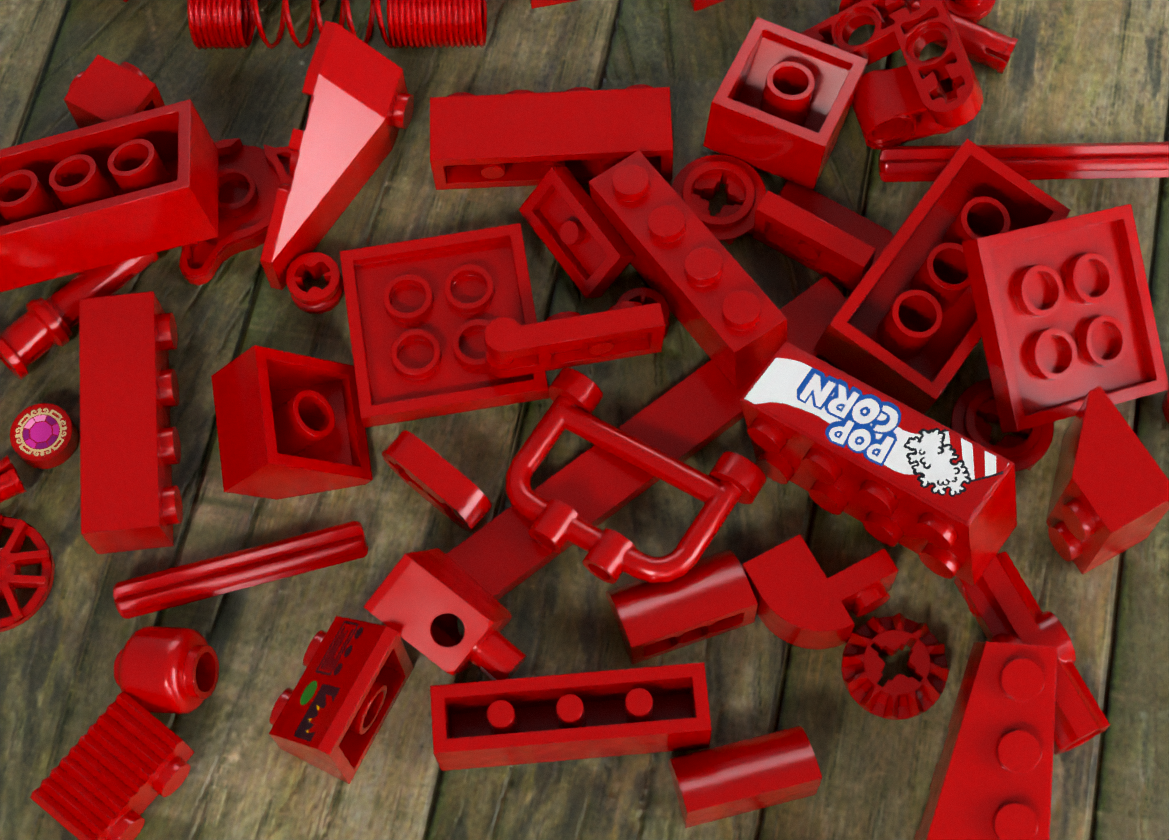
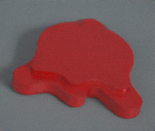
M240 138L222 139L215 142L218 148V237L181 246L182 252L179 267L184 279L190 284L199 286L208 283L220 265L229 257L254 249L265 242L277 190L283 183H292L290 175L292 150L288 146L275 148L264 145V149L256 146L243 145Z

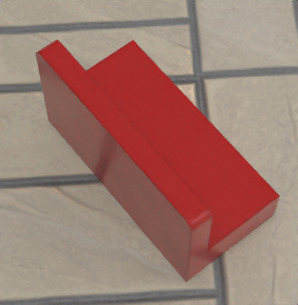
M789 180L778 195L768 190L755 211L753 238L813 271L826 276L828 279L852 292L893 236L891 231L814 190Z

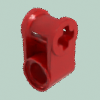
M939 56L932 57V58L927 59V60H925V61L935 60V59H937ZM907 65L889 70H874L864 74L852 102L866 145L871 149L881 150L887 146H898L904 142L936 134H946L957 128L943 127L935 122L921 101ZM950 77L941 80L940 83L947 95V103L953 102L958 98L956 95L957 88Z

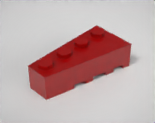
M988 641L973 643L948 725L949 732L939 764H936L929 788L931 790L914 840H1050L1058 646Z

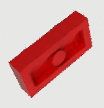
M551 167L518 209L585 298L601 297L635 257L630 247L567 167Z

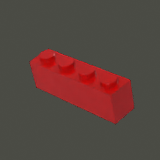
M636 84L625 89L610 90L575 87L564 92L534 93L521 89L510 91L507 94L474 95L467 92H457L447 97H430V163L436 190L537 186L551 167H567L579 184H585L638 150L665 180H672L673 138L670 87L653 88L649 85Z
M639 150L588 181L591 199L635 254L630 264L651 289L664 296L669 305V310L732 385L739 389L759 376L784 342H787V318Z
M154 291L79 299L81 535L97 554L174 546L173 524H181L183 519L181 493L177 485L172 486V465L180 464L181 444L178 430L175 426L171 427L170 407L178 406L180 397L177 374L174 369H169V350L177 349L178 333L173 313L164 312Z
M704 662L430 686L433 754L441 771L709 748L712 728Z

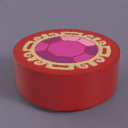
M39 403L27 407L15 418L10 429V442L15 452L26 464L38 469H50L61 465L71 457L78 443V431L72 419L61 407L50 403Z

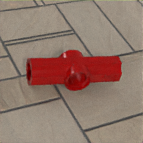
M1004 551L996 554L974 586L956 576L954 583L987 637L986 641L1058 646L1054 754L1058 755L1068 752L1106 731L1110 724L1074 665L1076 661L1075 650L1067 631L1053 613L1048 610L1042 612L1007 552Z

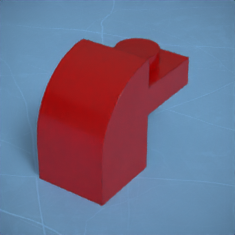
M801 534L742 564V568L758 603L756 613L764 625L773 634L789 644L815 650L834 648L847 643L855 625L848 612L853 611L856 617H861L886 603L890 599L888 591L891 590L898 573V568L886 549L883 548L827 578Z

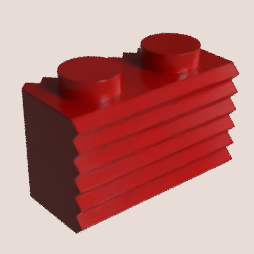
M122 692L117 695L115 702L108 705L106 712L98 717L97 722L89 727L87 734L80 737L78 744L71 747L68 755L61 759L59 765L51 770L49 777L42 780L40 787L32 792L30 798L79 840H134L145 823V819L141 814L159 794L162 797H167L180 787L191 769L187 761L195 752L184 740L127 693Z

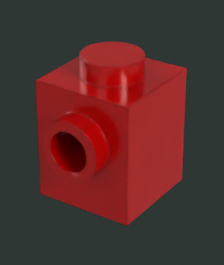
M99 54L85 71L75 76L70 84L67 95L64 97V101L79 129L165 106L157 85L151 82L139 68L128 62H121L118 65Z

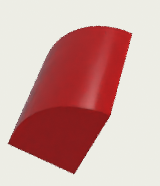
M730 549L701 558L686 575L671 582L649 583L637 580L606 591L608 602L632 665L754 623L758 605L748 578L739 560Z
M801 726L668 759L685 828L816 795L822 781V775L813 748Z

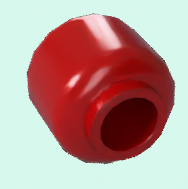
M143 627L131 635L124 648L117 654L114 662V678L121 691L127 693L148 712L191 713L203 703L204 699L212 695L219 677V661L216 651L209 646L208 641L199 631L189 628Z

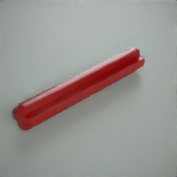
M351 521L119 581L113 586L114 603L122 618L130 619L360 559L368 554L366 535L360 522Z

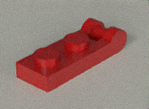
M627 301L616 304L604 312L580 315L572 311L560 312L548 317L543 322L520 325L509 317L495 318L487 324L484 330L486 366L493 375L508 378L662 352L665 321L661 303L643 305L640 302Z

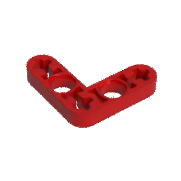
M862 0L800 33L829 45L835 43L839 49L868 59L867 66L901 49L921 101L935 122L943 127L955 128L965 125L974 119L981 110L984 100L982 89L944 0H920L921 8L913 13L910 5L919 0ZM888 15L894 23L889 27L883 19ZM866 24L875 25L874 33L866 42L859 45L848 44L851 34L857 28ZM936 40L948 41L946 50L937 59L932 61L919 60L921 51L930 42ZM948 77L951 78L957 88L956 95L958 97L950 103H947L946 92L940 83L941 80Z

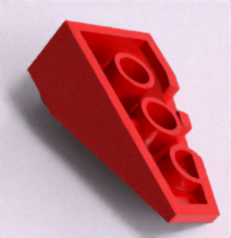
M325 21L302 89L303 94L311 96L305 131L293 128L288 146L292 150L290 157L292 183H283L277 190L260 258L270 287L283 290L287 285L285 281L286 271L291 262L300 255L313 252L392 151L399 129L408 128L414 110V96L407 92L403 69L338 23Z

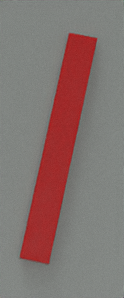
M826 276L779 309L787 318V342L820 360L824 357L813 349L830 321L847 300ZM710 360L618 428L685 462L744 418L740 399L756 378L736 389L716 364ZM594 445L533 491L548 501L550 499H557L573 508L580 515L581 519L597 527L660 479ZM510 506L446 553V555L498 601L573 544L568 541L559 554L543 548L528 534V530L534 522L525 518L513 506Z

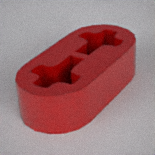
M403 430L382 452L384 461L405 483L460 528L470 532L491 510L492 505L489 499L471 480L413 433Z

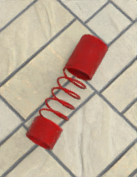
M187 0L190 35L193 44L199 50L202 48L205 50L207 48L211 50L213 48L216 50L221 48L223 50L225 47L228 50L230 48L234 50L236 48L241 49L242 47L246 50L251 45L255 26H257L263 43L268 48L274 49L283 36L285 22L292 41L298 48L303 49L309 44L312 37L315 18L320 35L323 29L319 0L311 1L309 27L302 44L299 43L295 35L288 0H282L280 25L277 37L272 44L267 40L262 27L258 0ZM341 0L339 25L344 27L346 15L349 31L357 37L349 0ZM371 0L368 26L363 40L368 44L372 34L376 11L381 37L384 43L391 49L393 47L396 49L398 46L400 48L404 46L406 49L409 46L412 49L415 46L418 49L421 46L423 48L426 46L431 48L433 46L435 49L438 46L441 49L443 46L446 48L449 46L460 48L462 46L464 49L466 46L469 48L472 46L483 48L486 43L487 2L486 0H387L388 39L384 27L380 0Z

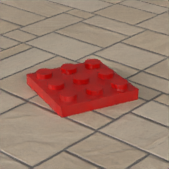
M1131 204L962 242L1002 433L1018 432L1076 416L1088 392L1098 386L1102 387L1114 405L1169 390Z
M521 223L339 251L360 417L364 428L549 398L545 371L504 378L493 375L488 370L485 362L484 330L491 320L498 317H509L520 325L537 323Z

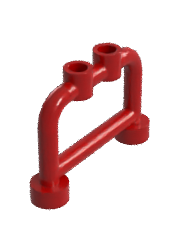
M562 368L548 387V395L553 403L514 456L506 472V494L512 506L525 518L534 522L528 530L530 537L543 548L557 554L563 550L568 541L587 551L588 553L582 561L585 568L597 578L610 584H615L622 572L649 583L671 582L686 575L698 563L736 503L752 504L767 480L763 471L756 464L734 452H724L709 475L592 415V412L603 398L602 391L590 378L572 368ZM565 429L705 503L671 553L661 557L647 555L636 549L635 545L619 532L608 528L601 530L581 519L580 515L564 502L557 499H550L548 501L532 490L531 478Z

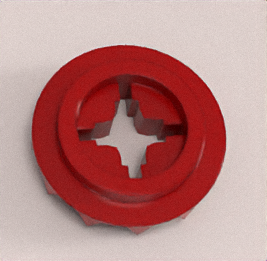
M727 155L704 156L690 162L681 169L672 184L675 192L718 241L725 240L731 245L737 237L745 233L752 235L755 211L765 196L766 189L760 175L746 162ZM721 184H726L725 193L727 194V203L730 205H723L720 213H716V216H711L709 201L706 199H713L716 191H720Z
M991 379L977 382L967 388L955 403L950 429L1014 462L1015 472L1024 469L1030 471L1047 453L1053 438L1054 423L1051 422L1026 430L1012 432L1017 437L1005 435L1001 442L997 441L994 446L990 444L991 437H989L992 427L984 422L987 420L995 423L999 419Z
M901 613L881 618L873 616L855 632H852L844 648L841 660L843 681L851 697L869 713L891 720L913 718L930 709L943 693L950 671L947 666L944 643L939 642L930 632L927 623H917L905 618ZM906 645L910 647L906 667L913 673V676L908 678L899 673L893 680L888 679L883 687L880 686L879 682L883 677L882 671L885 662L878 654L884 652L886 655L894 656L899 650L903 651Z

